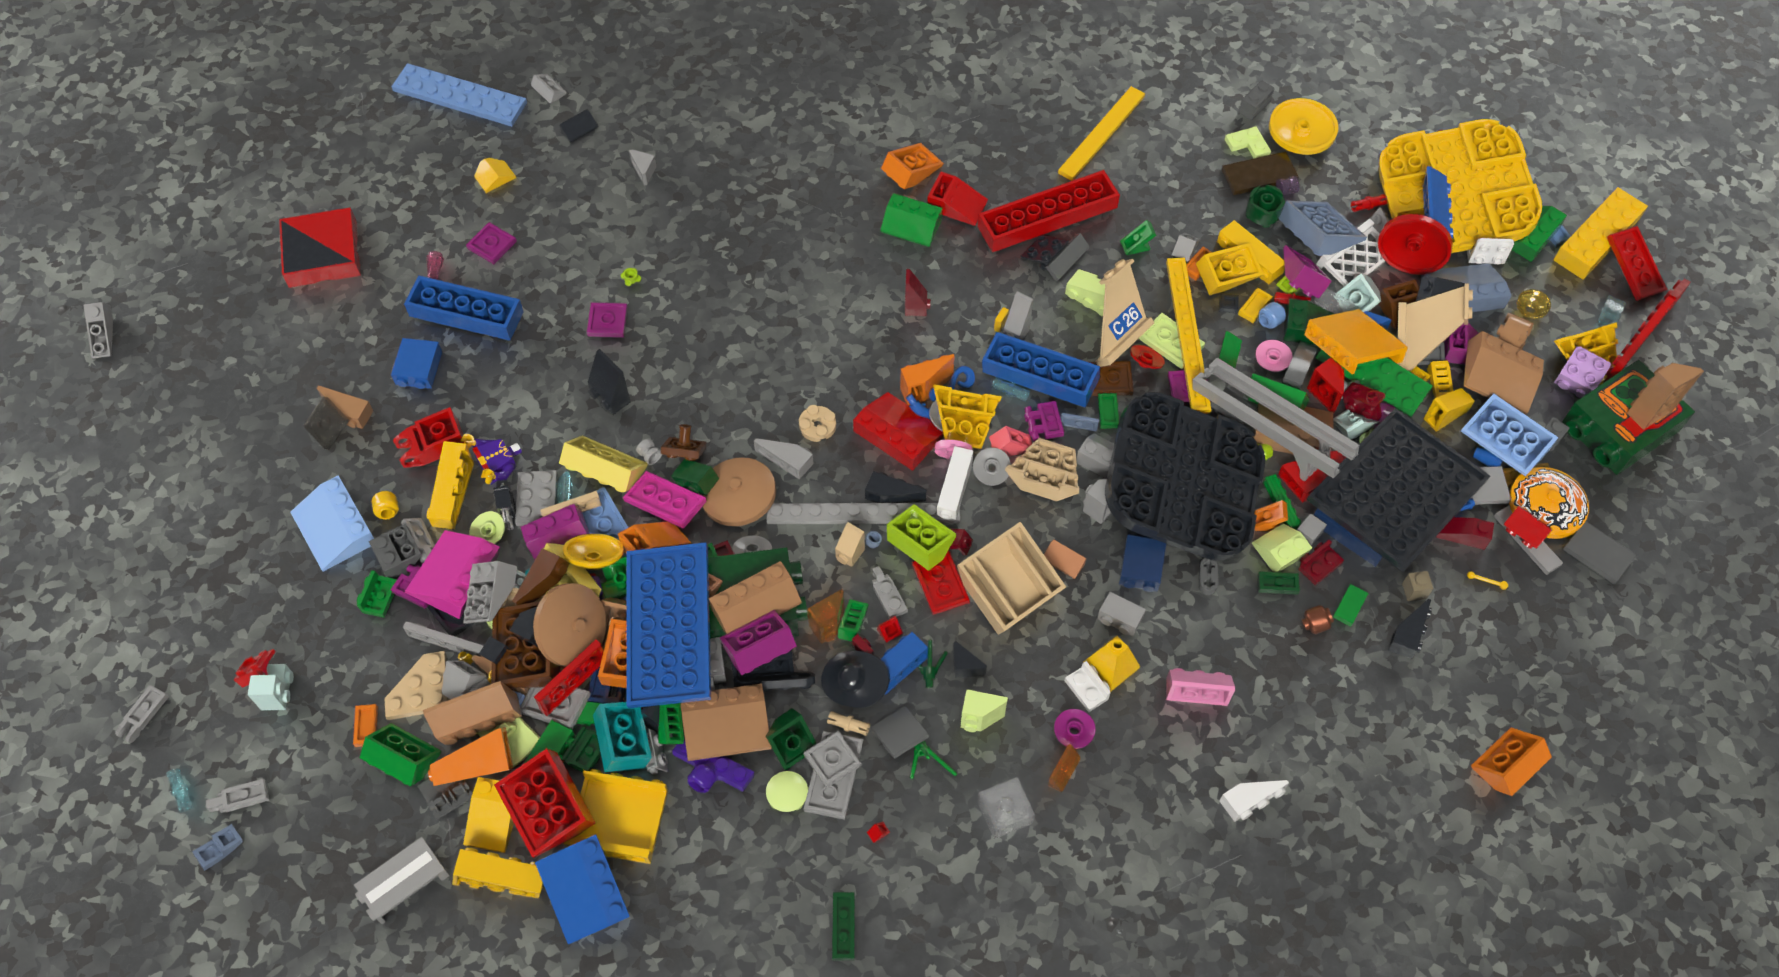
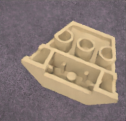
M1038 438L1026 449V452L1021 457L1018 456L1012 465H1008L1005 468V471L1020 490L1054 501L1079 494L1076 451L1074 448Z

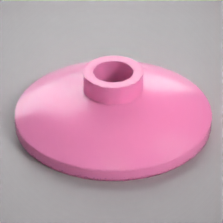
M1278 340L1262 342L1257 347L1255 353L1259 365L1266 370L1274 372L1288 368L1293 358L1290 348Z

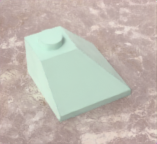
M1362 273L1333 295L1343 312L1360 309L1362 312L1369 311L1381 302L1379 289L1370 277Z

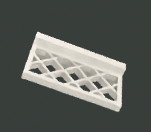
M1368 219L1358 227L1367 236L1365 241L1358 243L1364 245V251L1356 250V245H1353L1335 254L1323 255L1316 264L1321 269L1325 267L1344 287L1348 284L1345 280V275L1353 276V279L1361 274L1357 272L1356 266L1365 267V273L1362 274L1368 276L1385 262L1378 249L1380 233L1373 227L1375 223ZM1370 233L1376 238V242L1368 241ZM1368 246H1375L1376 253L1368 252ZM1344 254H1352V260H1344ZM1356 255L1364 256L1365 262L1356 261ZM1368 256L1376 257L1377 263H1368ZM1340 263L1341 270L1335 269L1331 264ZM1344 264L1353 265V271H1345Z

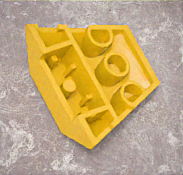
M1617 322L1564 337L1554 342L1567 361L1576 347H1582L1607 360L1615 367L1612 363L1618 356L1616 351L1618 339H1616L1615 334ZM1606 375L1603 377L1599 385L1603 384V382L1607 378Z
M933 385L944 439L962 441L971 445L972 448L982 449L989 431V424L992 417L995 416V409L1002 396L981 395L953 390L952 387Z

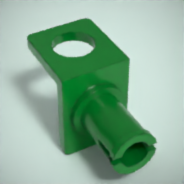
M626 556L621 557L614 564L602 568L607 581L613 579L615 583L621 584L620 580L622 579V582H625L627 574Z

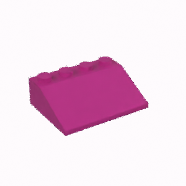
M445 530L405 590V593L460 619L466 608L472 564L496 561L500 547L483 538Z

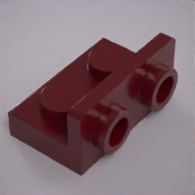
M1330 539L1325 543L1320 542L1314 548L1312 554L1307 553L1300 560L1302 563L1298 570L1315 586L1344 562V559L1330 547L1332 544Z

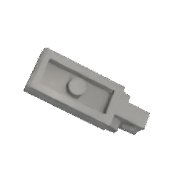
M422 518L403 519L401 524H406L422 555L420 561L423 564L435 545Z
M880 566L873 568V589L888 618L908 613V609L891 577L888 574L884 575Z
M260 779L223 789L221 793L217 794L218 797L206 800V808L210 812L220 811V813L269 801L267 781Z

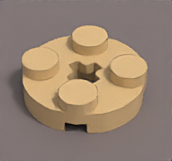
M810 405L799 417V428L802 435L814 442L830 438L836 430L834 412L823 406ZM820 421L822 425H817L816 427L814 422Z

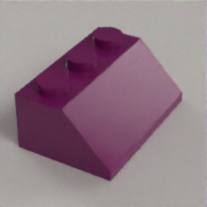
M575 504L520 527L525 543L534 560L537 558L540 550L544 549L546 543L564 545L574 537L589 534L583 513Z
M775 610L720 637L733 665L741 675L749 673L756 667L769 663L772 659L781 654H786L791 649L797 647L789 626Z

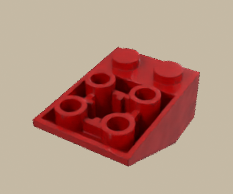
M940 172L927 197L928 204L942 208V215L976 226L978 214L983 212L988 202L986 197L964 181L944 172Z

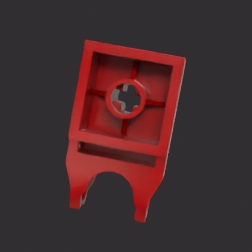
M451 407L415 421V425L406 428L393 439L397 448H410L399 459L404 468L424 466L439 460L444 441L464 444L461 441L463 437L462 429ZM401 439H408L404 443H398ZM414 458L411 462H405L407 459Z

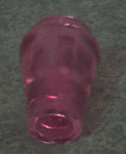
M431 251L426 256L427 277L438 279L444 258L442 253Z

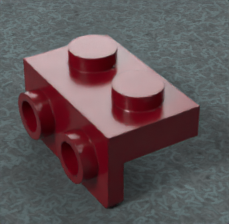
M1352 382L1343 393L1345 409L1379 421L1382 417L1380 403L1385 398V393Z

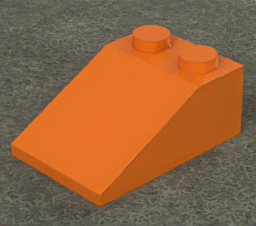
M922 143L888 152L881 169L899 187L907 189L916 186L941 168L944 163Z
M611 619L598 673V678L602 685L627 688V621Z

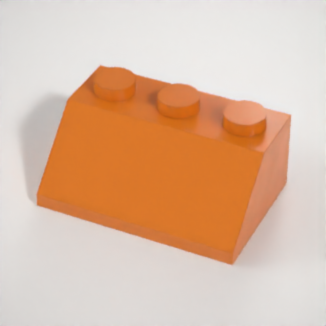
M1511 727L1471 767L1493 789L1513 796L1552 756L1543 737Z

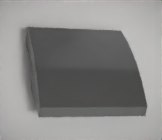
M905 706L871 727L873 734L883 743L885 750L894 759L929 737L920 722Z

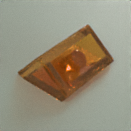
M1071 744L1066 747L1048 782V786L1059 792H1063L1080 761L1079 754Z

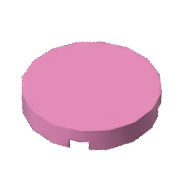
M941 440L935 444V453L940 457L949 459L955 446L973 450V448L968 443L962 441Z

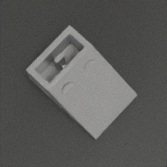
M501 561L472 564L463 623L490 622L493 620L515 585L517 566Z

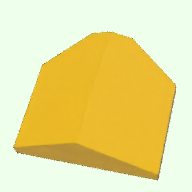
M486 158L480 162L474 177L485 193H488L515 179L516 175L505 161Z

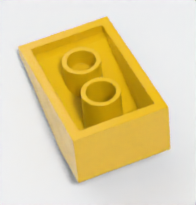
M1250 243L1205 254L1196 263L1209 295L1224 292L1264 275Z
M477 778L471 797L463 842L464 846L501 853L506 852L514 822L494 786L499 780Z

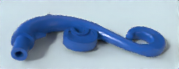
M967 366L958 367L953 373L948 387H952L954 390L957 377L962 372L966 375V381H958L957 384L962 388L971 387L975 381L973 370ZM934 387L929 391V398L933 402L936 400ZM913 394L906 396L910 404L909 407L915 414L930 419V408L924 407L925 403L921 404L919 400L914 398Z

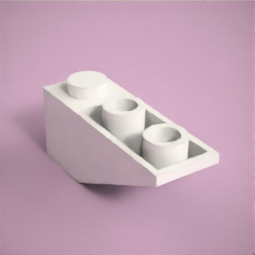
M1281 780L1240 783L1224 793L1220 803L1234 822L1240 818L1245 820L1253 814L1252 810L1258 807L1260 810L1270 803L1269 799L1272 797L1277 799L1285 794V788L1289 782Z

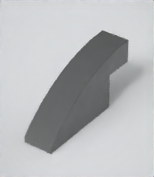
M1303 341L1299 343L1282 384L1301 389L1318 347Z

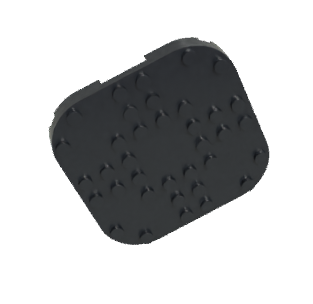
M1145 393L1134 398L1120 416L1105 485V498L1108 508L1116 520L1131 531L1214 561L1231 559L1250 544L1254 535L1257 518L1254 511L1258 487L1263 481L1265 469L1263 447L1258 445L1253 438L1255 434L1237 421L1218 415L1216 418L1184 406V401L1163 393Z

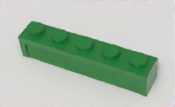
M1276 474L1265 477L1263 484L1272 502L1276 503L1283 500L1287 503L1288 520L1282 523L1297 530L1301 525V520L1297 517L1296 510L1292 507L1291 500L1287 497L1280 478Z

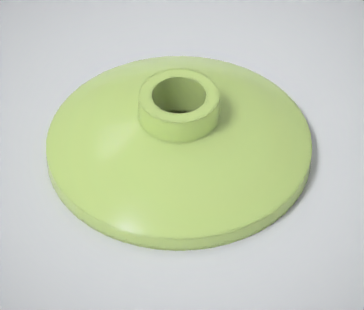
M493 511L480 514L472 522L469 535L483 538L496 544L502 538L505 531L503 517Z

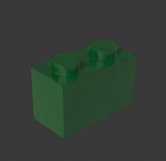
M686 459L680 463L671 475L676 482L675 484L705 496L708 495L719 480L711 466Z

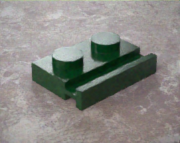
M582 726L574 741L561 758L563 764L566 763L581 772L583 770L590 771L601 756L597 733Z

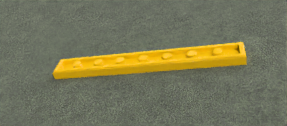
M1131 86L1059 168L1058 174L1073 181L1144 99L1145 93Z

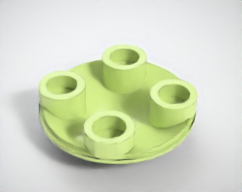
M783 771L774 775L766 787V797L770 806L782 812L801 809L808 793V786L804 778L792 771Z

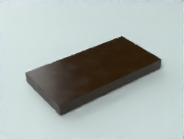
M1287 152L1222 165L1221 169L1233 195L1251 192L1258 186H1278L1296 182L1299 179Z

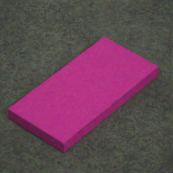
M645 471L623 496L625 502L683 529L707 502L704 496L648 471Z

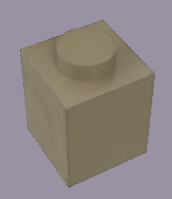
M1428 571L1408 573L1402 583L1407 601L1427 599L1434 589Z

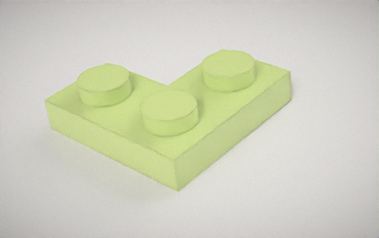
M1257 127L1225 136V141L1232 152L1248 148L1253 158L1268 156L1271 153Z

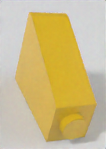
M1462 388L1436 397L1429 407L1424 420L1437 432L1467 413L1475 401Z

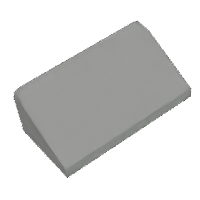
M548 74L533 76L531 86L549 103H553L566 95L567 92Z

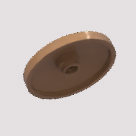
M733 458L723 461L713 468L719 480L707 496L702 495L707 500L703 505V509L713 521L726 526H743L758 520L768 512L776 497V483L771 471L763 463L751 458Z
M574 583L561 584L549 590L538 604L534 616L533 628L537 646L549 661L560 666H567L594 640L597 639L602 645L606 631V615L599 597L590 588Z

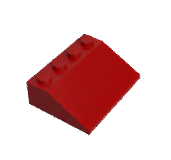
M889 392L865 406L853 419V431L912 471L935 447L936 442L940 441L944 436L943 431L935 427L930 419L918 416L911 410L909 405Z
M546 748L494 784L533 858L580 835L596 824L558 753Z

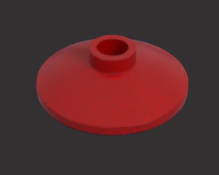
M1134 345L1130 349L1133 359L1143 368L1160 369L1165 364L1164 358L1150 347Z

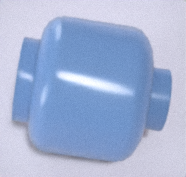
M1276 302L1269 303L1259 311L1260 324L1269 329L1277 327L1286 319L1284 307Z

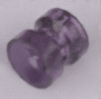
M1290 176L1288 179L1281 178L1276 182V187L1282 191L1283 196L1288 193L1294 194L1299 192L1300 186L1296 176Z

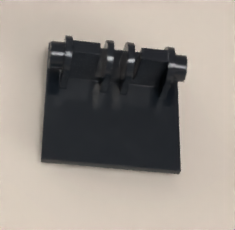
M1040 235L1021 255V258L1040 262V268L1045 271L1047 270V264L1065 247L1068 241Z

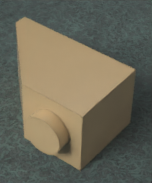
M848 522L835 548V553L840 563L848 564L852 567L865 550V532Z

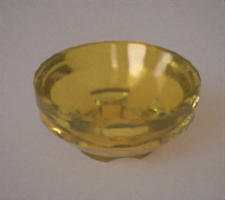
M1536 289L1523 291L1518 296L1516 302L1519 312L1530 319L1543 318L1551 309L1549 297ZM1530 306L1534 308L1535 312H1528L1526 310V307Z

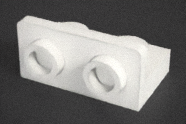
M1087 661L1082 663L1081 668L1065 677L1064 681L1088 712L1109 699V685L1099 678L1096 668L1093 665H1089Z

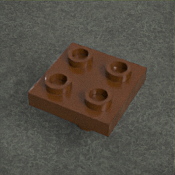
M681 424L679 425V438L669 437L661 446V454L666 455L668 458H677L679 456L685 457L686 460L694 461L699 459L706 450L707 442L691 440L692 426Z

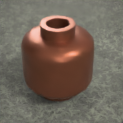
M1322 605L1306 610L1304 612L1305 618L1302 619L1305 630L1310 629L1313 634L1329 630L1331 623L1334 622L1328 607L1324 608Z

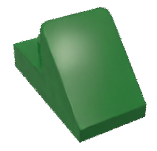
M1146 220L1120 240L1125 254L1131 255L1149 251L1151 248L1148 242L1157 235L1151 222Z

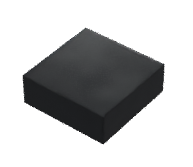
M1221 293L1219 312L1237 313L1239 295Z
M490 636L479 652V655L497 665L507 651L508 646Z

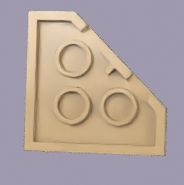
M445 651L424 654L385 697V717L387 720L422 715L424 709L449 700L448 697L442 694L443 673L445 672L447 662Z

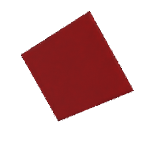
M884 822L874 824L867 831L873 843L890 833Z

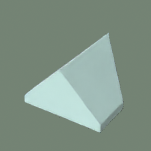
M1349 409L1333 418V422L1341 433L1351 440L1381 423L1353 412L1351 413Z

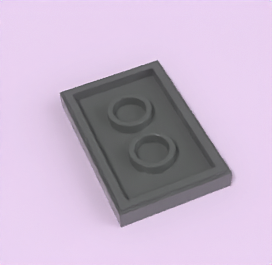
M1585 521L1563 549L1613 584L1619 580L1637 556L1587 521Z

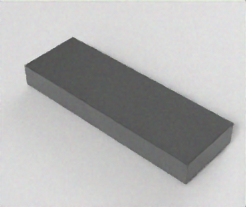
M1081 233L1076 234L1047 264L1046 269L1055 281L1059 280L1090 247Z

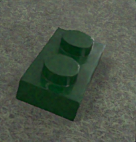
M1259 571L1258 592L1298 595L1300 592L1299 573Z

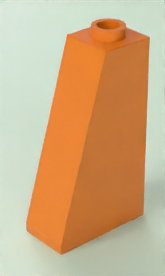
M506 727L496 729L432 763L428 770L429 780L433 782V786L513 769Z

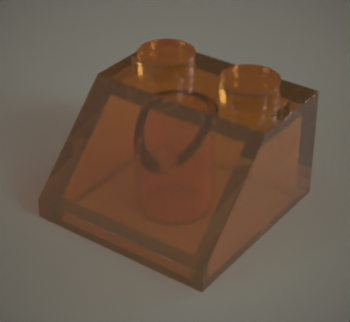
M842 589L807 609L809 627L821 644L826 641H832L838 635V627L845 609L844 592Z

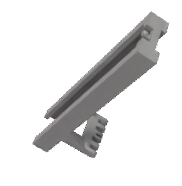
M1216 358L1209 364V368L1204 369L1205 373L1200 372L1193 379V390L1293 452L1300 468V478L1303 481H1306L1308 476H1311L1313 471L1315 472L1317 469L1332 478L1340 472L1338 469L1339 463L1330 458L1331 448L1350 460H1353L1358 455L1359 444L1219 358ZM1211 374H1214L1318 439L1320 443L1319 449L1313 448L1206 381V379Z

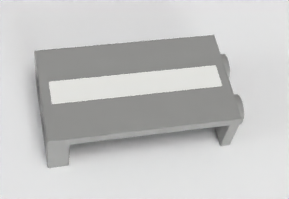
M420 837L354 884L358 891L355 895L361 904L366 903L369 907L366 910L369 917L373 921L377 919L383 924L386 921L382 916L436 877L443 881L449 874L426 841Z

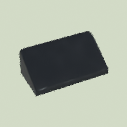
M588 109L559 125L561 133L570 143L599 127Z

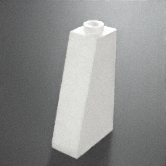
M954 447L937 505V515L944 519L956 520L972 470L973 450Z

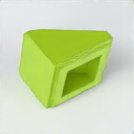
M1286 276L1276 284L1286 294L1298 291L1289 285L1290 281Z

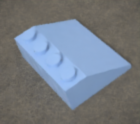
M1495 394L1486 401L1461 430L1462 433L1524 476L1542 460L1558 439L1556 435Z
M339 476L320 484L290 512L322 571L371 547L369 541L374 539Z

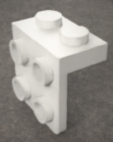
M1480 238L1473 249L1467 250L1468 263L1504 264L1514 245V240Z

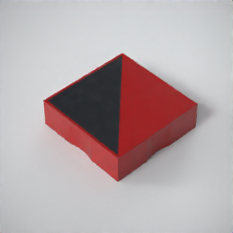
M351 207L279 219L282 276L289 288L314 284L324 280H338L361 276L360 259L357 252V222Z

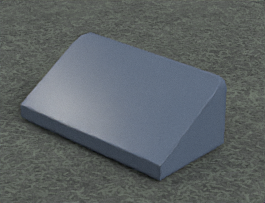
M1062 413L1061 415L1062 426L1097 431L1099 419Z

